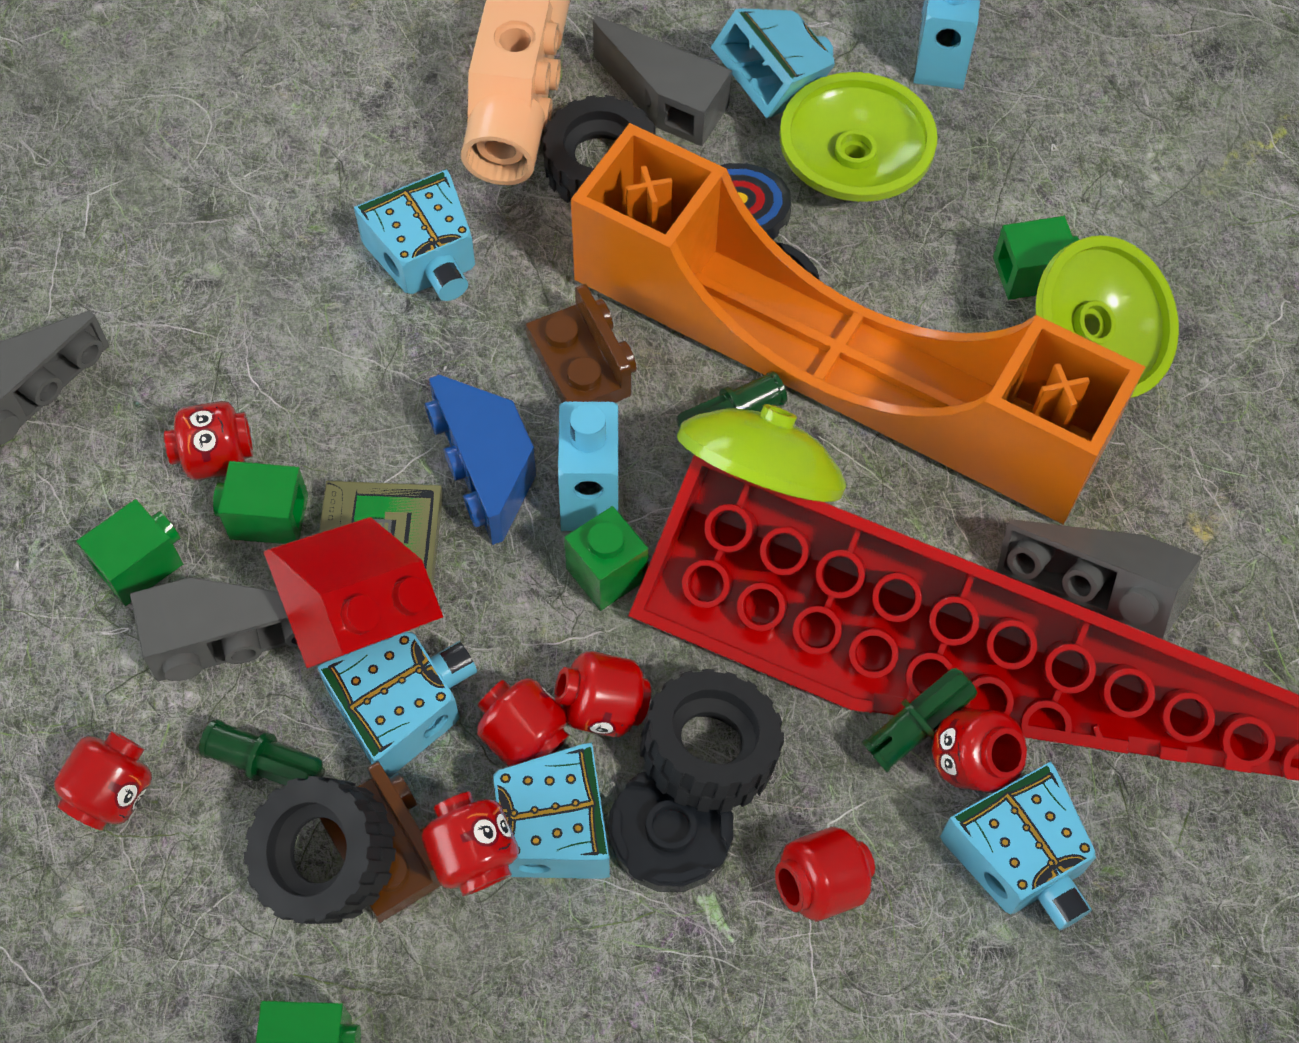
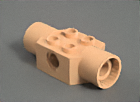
M486 0L468 72V125L461 150V160L464 166L477 178L497 185H515L526 181L533 174L542 130L545 129L548 120L551 121L553 102L552 98H548L549 90L557 91L559 87L561 61L560 59H554V55H556L561 45L570 0Z

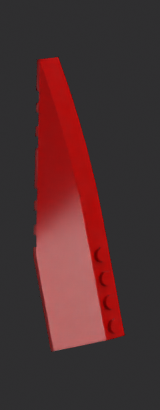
M696 455L691 460L628 615L854 711L875 712L895 716L905 708L901 704L903 700L907 699L911 703L949 670L957 668L969 678L978 692L976 697L962 709L971 708L1004 712L1018 722L1025 738L1126 754L1134 753L1158 757L1164 760L1222 767L1227 770L1246 773L1254 772L1299 781V694L828 503L790 496L748 482L709 464Z

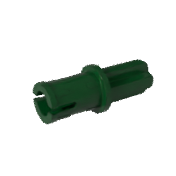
M771 371L765 376L733 390L727 386L720 389L719 396L679 413L676 418L677 424L680 428L683 421L695 415L726 408L761 412L764 404L782 406L788 400L787 392L780 377L774 371Z
M953 668L911 703L907 699L903 700L901 704L905 708L869 738H865L861 742L882 768L889 772L893 765L928 736L934 740V731L937 730L940 722L953 712L961 710L976 697L978 692L973 683L961 670Z
M216 719V721L212 720L206 726L199 743V754L201 757L211 758L246 771L247 778L252 781L266 778L286 786L287 781L295 778L308 779V776L323 777L324 775L323 761L319 757L278 743L276 736L272 733L265 732L259 736L225 724L224 721Z

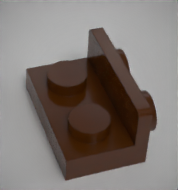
M586 284L575 287V305L526 323L527 337L562 403L618 402L631 397V373L637 371L634 355L626 341L618 343L612 332L613 320L603 299L595 301Z
M377 761L367 767L371 779L357 787L368 789L374 794L373 798L384 805L388 812L386 817L389 824H393L395 836L392 838L396 855L389 871L392 875L388 884L384 885L379 892V899L373 905H369L378 922L381 923L436 890L441 884L438 882L422 842L421 836L425 827L419 829L408 811L417 806L414 796L399 772L388 778L381 764ZM319 818L345 862L347 843L342 829L331 819Z

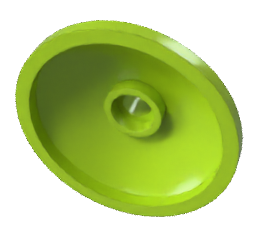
M863 72L832 74L804 86L787 104L781 119L779 134L783 156L791 170L803 182L825 195L855 202L888 199L916 185L925 176L933 162L938 138L936 124L930 110L914 92L892 79Z
M1098 235L1086 237L1067 245L1048 263L1037 290L1036 315L1145 366L1131 398L1142 395L1155 387L1168 372L1176 354L1179 320L1175 299L1170 286L1153 260L1141 249L1125 240L1112 236Z
M764 404L761 412L726 408L698 414L683 421L677 433L678 441L697 457L727 473L773 491L807 500L836 502L842 498L846 488V482L840 468L824 446L817 439L794 425L797 419L796 415L777 406Z

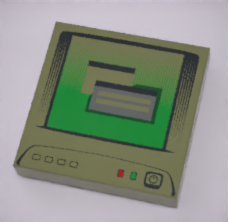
M326 481L319 533L371 517L423 560L433 587L443 501L441 485Z

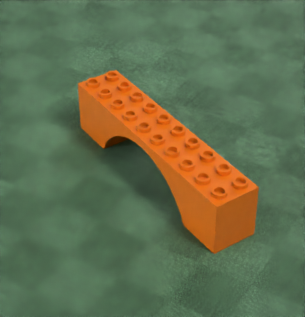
M631 123L628 124L571 198L574 280L586 284L588 287L763 375L774 371L785 386L1063 525L1109 443L1145 369V366L1037 315L1022 324L1007 329L980 333H959L908 324L866 308L821 282L787 255L771 239L745 206L726 168Z

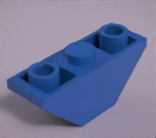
M442 375L429 378L433 400L424 403L425 410L434 434L439 435L445 432L450 447L443 450L453 479L457 481L464 478L470 493L463 495L471 522L475 528L485 526L492 545L502 542L536 477L534 446L512 400Z

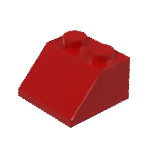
M371 517L264 551L306 668L443 618L423 560Z

